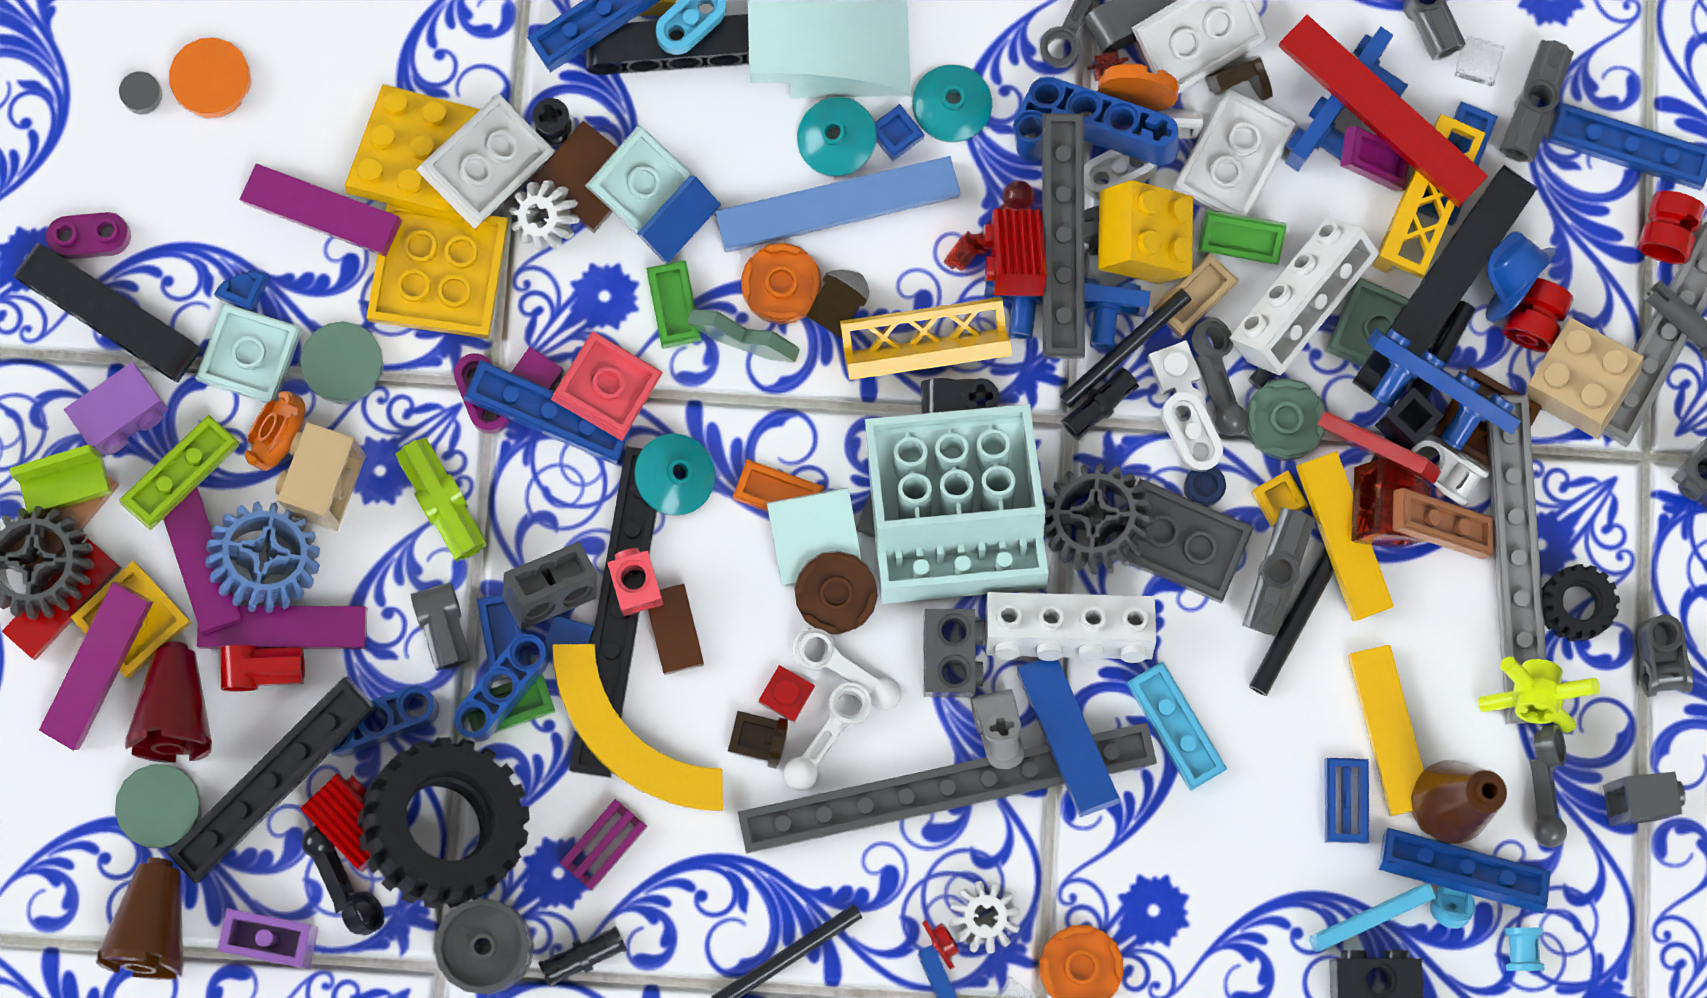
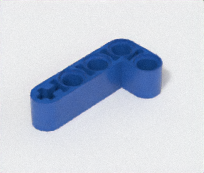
M1041 77L1032 83L1013 123L1016 151L1020 157L1028 161L1042 159V114H1080L1090 112L1092 115L1084 118L1085 142L1153 165H1167L1175 160L1179 152V131L1177 123L1172 117L1055 77ZM1044 100L1056 101L1049 105L1041 104ZM1122 124L1131 126L1126 130H1117L1115 128ZM1029 133H1038V134H1040V135H1039L1038 137H1036V138H1026V137H1024V136H1026V135L1029 134Z

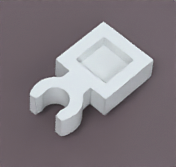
M1187 340L1148 355V362L1162 395L1171 391L1174 394L1189 392L1196 395L1204 407L1206 406V400L1202 392L1192 386L1193 383L1199 382L1202 377ZM1176 408L1175 414L1178 418L1185 416V408Z

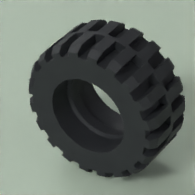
M437 737L431 744L423 740L413 744L407 751L402 750L393 757L373 779V783L366 790L362 799L364 808L358 813L357 826L363 828V834L358 838L361 851L368 850L371 858L366 864L372 874L379 870L385 877L381 884L389 892L395 887L402 891V900L411 904L417 900H422L426 908L438 909L442 904H447L450 908L457 907L463 902L478 899L507 876L506 874L516 866L521 858L519 851L526 845L529 832L524 829V824L530 820L529 807H521L520 800L526 794L521 783L514 786L509 779L514 773L507 763L502 767L498 766L493 761L497 754L487 747L480 753L474 750L475 742L462 739L458 744H452L450 737ZM434 786L448 788L463 796L470 803L478 818L480 832L478 844L468 856L459 860L440 859L429 854L417 844L408 827L407 806L411 798L421 789Z

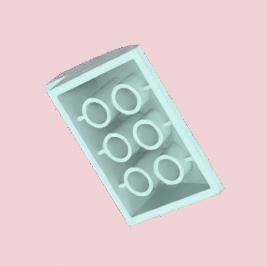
M748 0L750 84L790 83L791 99L911 96L908 0Z
M1030 404L865 419L882 604L985 595L988 592L1006 593L1047 589L1049 573L1043 537L1046 513Z

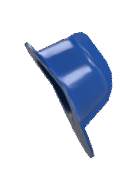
M1517 231L1511 232L1494 248L1487 264V276L1495 290V294L1490 300L1485 313L1488 321L1495 322L1502 319L1522 301L1540 273L1554 259L1556 255L1555 248L1541 249Z

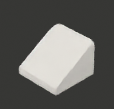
M1165 109L1158 111L1175 120L1178 126L1179 139L1198 138L1203 126V118L1198 110Z

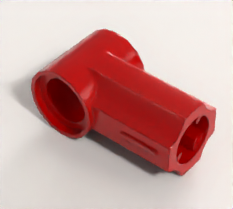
M228 645L220 647V690L243 692L258 690V686L304 684L305 659L304 651L301 647L258 649L257 646Z

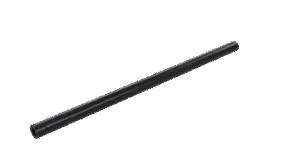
M1465 301L1458 303L1430 351L1446 362V364L1476 311L1471 304ZM1417 377L1410 389L1416 388L1428 400L1434 386ZM1373 456L1362 476L1367 502L1360 499L1357 485L1353 493L1357 505L1369 509L1376 496L1375 493H1371L1373 491L1372 486L1376 487L1377 485V490H1379L1392 464ZM1360 480L1359 487L1362 499H1365L1362 488V482ZM1358 507L1360 514L1365 515L1367 510ZM1325 546L1282 623L1277 637L1274 638L1248 686L1260 695H1268L1334 573Z

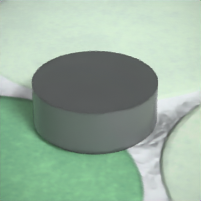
M137 71L130 73L121 81L119 97L129 111L136 114H147L155 110L160 104L162 90L157 80L151 74Z

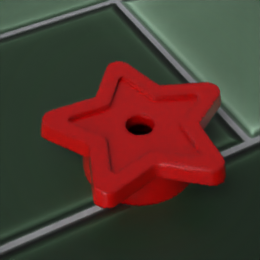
M927 920L923 921L922 924L934 948L941 955L949 969L955 968L952 956L959 953L960 950L947 927L940 923L932 928Z

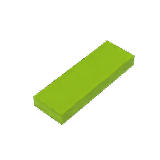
M208 414L119 499L120 504L151 531L239 447V441Z

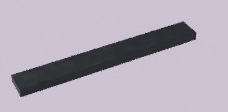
M626 446L591 643L595 644L596 663L602 686L612 707L621 720L640 612L623 616L607 562L615 560L614 555L616 553L631 548H638L640 553L648 550L650 557L658 512L643 500L635 484V463L642 448ZM638 570L630 571L625 575L623 585L629 589H638L645 583L646 575ZM576 732L569 771L612 779V772L594 756Z

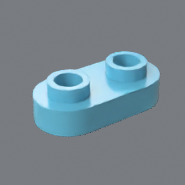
M679 0L660 17L656 24V37L659 46L667 53L674 55L688 52L723 20L726 14V0ZM703 4H709L713 7V10L710 13L704 14L699 11V8ZM673 31H681L684 34L680 40H673L669 35Z

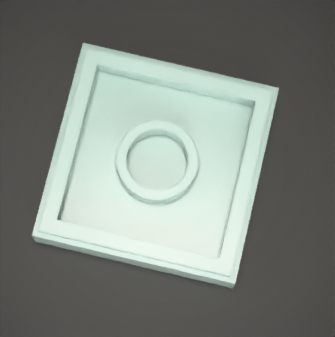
M639 125L585 187L631 229L638 233L690 175H695Z
M223 303L195 379L200 383L267 403L271 399L277 401L278 393L281 392L303 330L300 326Z
M848 487L766 502L782 585L796 583L798 573L805 564L823 552L839 550L854 554L862 560Z

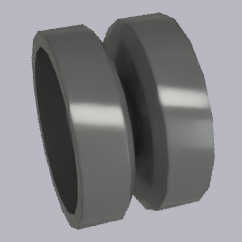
M479 898L463 902L446 914L437 929L434 952L438 968L451 984L465 992L492 995L509 990L523 979L532 964L535 945L531 928L519 912L500 901ZM482 938L489 940L491 943V949L485 955L478 954L481 948L477 942Z

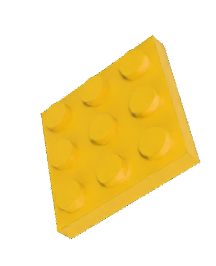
M382 84L345 182L346 193L464 223L465 219L416 169L481 109Z
M386 204L385 211L399 216L402 222L387 256L384 257L377 254L366 316L368 322L490 339L509 226L508 218L489 215L474 229L466 220H464V223H459Z

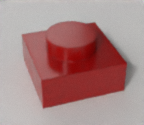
M778 665L758 703L795 723L812 694L815 685Z

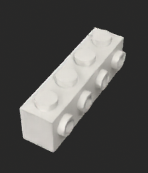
M1330 216L1318 227L1309 241L1292 259L1287 268L1230 336V340L1248 363L1279 376L1282 375L1379 255L1378 250L1363 228Z
M988 592L985 609V656H996L1003 660H1012L1019 656L1038 657L1045 661H1054L1061 657L1080 658L1086 662H1096L1103 658L1122 659L1128 663H1138L1153 657L1156 645L1155 596Z

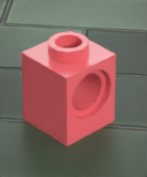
M638 548L627 549L614 555L615 560L607 562L623 616L664 605L648 550L640 553ZM633 570L643 572L646 575V581L643 586L638 589L625 587L623 579L628 572Z

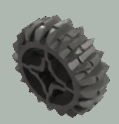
M1100 462L1096 466L1095 473H1090L1087 465L1082 464L1080 469L1082 476L1075 478L1071 471H1067L1065 476L1069 483L1066 486L1059 482H1054L1053 488L1057 492L1058 497L1046 496L1045 503L1051 509L1045 510V522L1049 524L1044 527V536L1052 538L1048 546L1052 552L1060 551L1059 559L1063 564L1073 559V567L1076 571H1081L1088 562L1091 574L1096 575L1100 564L1103 563L1107 571L1113 573L1115 568L1113 561L1119 559L1122 565L1128 566L1130 562L1126 554L1129 551L1134 555H1141L1142 549L1136 541L1146 542L1150 540V534L1144 528L1154 524L1153 517L1146 514L1153 506L1150 499H1143L1147 493L1144 486H1134L1136 479L1133 474L1129 473L1122 477V471L1116 465L1107 474L1104 464ZM1106 491L1113 492L1124 498L1129 504L1130 512H1121L1119 508L1108 506ZM1090 493L1088 500L1084 504L1072 506L1080 497ZM1100 507L1105 519H1100L1101 523L1096 524L1094 529L1090 518L1093 517L1095 519L1094 514L1099 513ZM1066 525H1074L1076 529L1087 531L1086 536L1089 540V547L1080 545L1070 539L1066 533ZM1115 531H1123L1117 539L1105 545L1109 534Z
M35 506L32 516L29 515L26 509H18V521L16 522L8 515L3 516L2 520L6 527L2 531L0 530V608L2 610L10 607V613L16 617H20L26 612L27 617L31 620H36L40 610H42L46 617L51 618L54 617L55 604L62 610L67 611L70 608L66 600L69 595L78 600L82 598V593L76 589L78 583L83 585L91 583V579L82 574V571L94 568L93 561L82 557L90 554L93 548L89 543H81L87 534L82 528L74 529L76 523L74 519L70 516L62 519V513L56 509H52L46 516L45 509L41 506ZM46 532L57 534L61 538L66 549V557L50 553L49 542L45 540ZM26 536L23 547L16 552L10 553L13 546ZM38 556L45 561H49L36 564L34 570L25 565L30 564V562H36ZM6 569H13L16 572L22 573V583L26 585V594L14 591L7 579ZM63 573L60 579L51 588L46 590L50 577Z

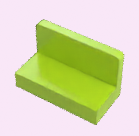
M84 445L9 468L11 477L20 484L25 507L30 516H32L35 506H41L45 509L46 513H49L52 509L59 510L112 494L103 456L91 445Z

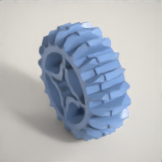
M257 501L253 504L251 513L241 504L236 510L237 518L227 513L222 519L223 526L215 525L211 534L215 539L208 540L206 550L211 555L206 557L205 565L208 568L214 569L209 577L211 583L223 582L219 588L221 596L228 595L231 592L234 593L232 600L234 607L241 604L243 599L249 601L248 610L250 613L255 611L258 603H263L264 610L269 613L273 611L274 601L284 610L290 605V597L300 601L304 596L303 588H312L315 580L311 575L317 574L320 568V564L314 560L319 557L320 548L311 545L316 539L315 532H303L307 521L303 518L293 522L291 520L293 512L290 510H286L284 515L277 513L278 505L276 502L271 503L269 511H263L261 503ZM262 531L257 539H242L240 543L234 542L238 537L248 532ZM275 534L286 540L295 554H291L290 549L281 547L275 539ZM266 543L268 562H265L262 571H259L260 561L258 553L262 552L263 545ZM231 560H235L236 565L243 566L249 571L251 581L237 572ZM285 571L292 572L289 577L280 582L264 584L265 579L269 575H284Z

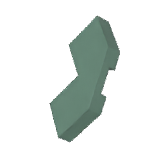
M691 310L687 321L688 325L715 341L768 360L795 363L800 351L798 346L774 331L746 329L718 311Z

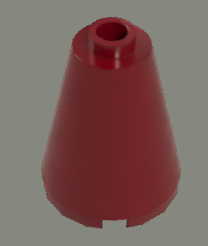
M166 642L163 644V647L156 649L153 653L125 738L126 750L132 747L131 754L135 757L149 761L176 763V755L190 754V762L203 759L212 752V739L197 655L193 650L188 649V645L185 643Z

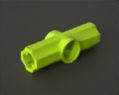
M425 437L414 440L403 446L395 454L398 462L416 490L414 495L431 525L435 524L454 560L458 562L479 553L481 549L487 546L485 538L475 520L469 514L466 508L468 504L451 474L447 475L428 439Z

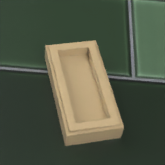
M1209 253L1192 269V275L1184 277L1153 307L1152 312H1155L1179 289H1184L1192 301L1166 323L1181 339L1237 285L1239 280Z

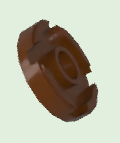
M839 550L823 552L810 559L798 573L794 588L796 606L804 620L814 628L822 629L833 635L849 632L862 626L874 612L878 597L876 580L867 564L854 554Z

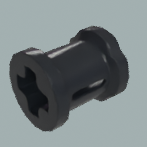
M546 98L535 106L533 121L536 125V132L550 145H559L565 142L572 131V123L565 103L559 99ZM555 117L558 125L550 127L547 119Z

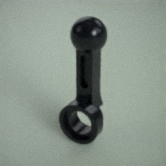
M317 826L310 827L302 837V848L309 857L313 858L333 901L335 913L337 914L342 911V919L345 926L356 935L366 936L379 930L384 924V911L378 899L367 891H360L358 893L354 891L336 852L335 845Z

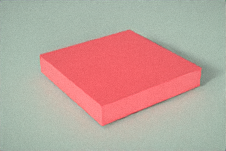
M592 331L554 392L551 400L623 441L663 372Z

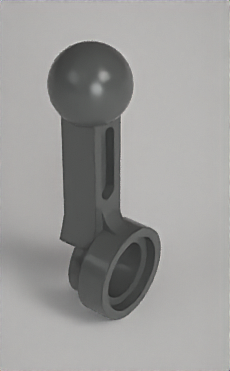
M1075 0L1063 25L1053 27L1044 33L1040 41V55L1047 65L1053 68H1066L1076 61L1080 51V41L1077 33L1094 0ZM1056 39H1063L1069 43L1071 52L1065 58H1054L1048 51L1049 44Z
M1210 317L1199 323L1192 334L1193 347L1200 355L1195 360L1201 368L1216 410L1215 425L1217 429L1224 435L1235 436L1246 428L1248 418L1246 411L1237 403L1222 360L1233 348V342L1230 340L1232 334L1223 321ZM1206 334L1211 338L1214 348L1209 344Z
M1557 724L1543 726L1541 731L1535 732L1534 748L1537 759L1529 760L1538 818L1533 826V836L1538 844L1546 848L1558 847L1567 836L1566 824L1558 814L1553 775L1557 767L1564 766L1566 763L1565 739L1560 726Z

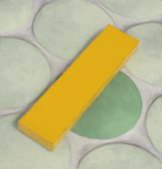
M1335 451L1296 465L1352 622L1393 608L1394 604L1365 525L1363 524L1359 538L1353 536L1360 512L1358 507L1353 505V503H1357L1338 452ZM1362 517L1360 518L1355 535L1357 536L1359 534L1363 522Z
M1391 645L1350 653L1348 659L1389 815L1392 817L1412 812V792L1424 769Z

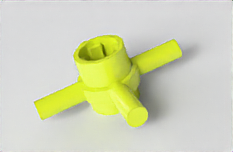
M1508 656L1501 661L1500 668L1515 683L1513 691L1480 696L1478 705L1482 712L1515 707L1516 715L1524 721L1536 724L1554 722L1560 726L1562 732L1569 733L1574 730L1576 722L1562 708L1564 699L1599 694L1600 684L1597 678L1562 683L1563 670L1556 663L1543 659H1531L1520 665L1514 657Z

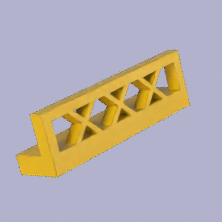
M1440 114L1432 126L1447 139L1452 131L1472 140L1468 152L1464 154L1474 162L1485 132ZM1415 169L1412 171L1406 185V190L1402 194L1378 250L1379 255L1375 258L1372 267L1387 273L1391 266H1395L1423 278L1455 205L1447 199L1445 206H1443L1441 199L1445 198V196L1441 192L1438 193L1436 188ZM1427 188L1430 196L1423 198ZM1433 202L1439 215V220L1437 224L1422 228L1416 214L1417 209L1420 206ZM1412 223L1415 232L1407 234ZM1433 232L1428 243L1425 234ZM1418 237L1424 251L1420 264L1398 255L1403 242Z
M1001 297L840 321L845 365L850 380L1012 356L1011 342L1006 332L1004 307ZM994 310L996 329L978 331L969 324L978 312ZM966 314V316L963 319L960 318L958 315ZM949 317L958 323V326L950 336L938 337L929 329L938 318ZM926 320L923 325H921L919 322H917V321ZM909 323L918 330L913 338L905 343H898L888 336L897 324ZM886 326L883 331L877 327ZM868 329L878 336L869 348L852 350L850 331ZM964 329H966L967 331L970 332V333L961 334V333L964 331ZM924 335H926L928 338H930V339L921 340ZM884 341L889 344V345L881 346V344H882Z

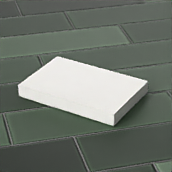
M1177 0L1132 27L1152 73L1157 74L1158 69H1162L1174 76L1179 84V93L1269 39L1252 0Z
M1233 88L1226 89L1171 190L1193 196V203L1204 209L1249 216L1299 123Z
M498 93L416 170L475 229L556 151Z

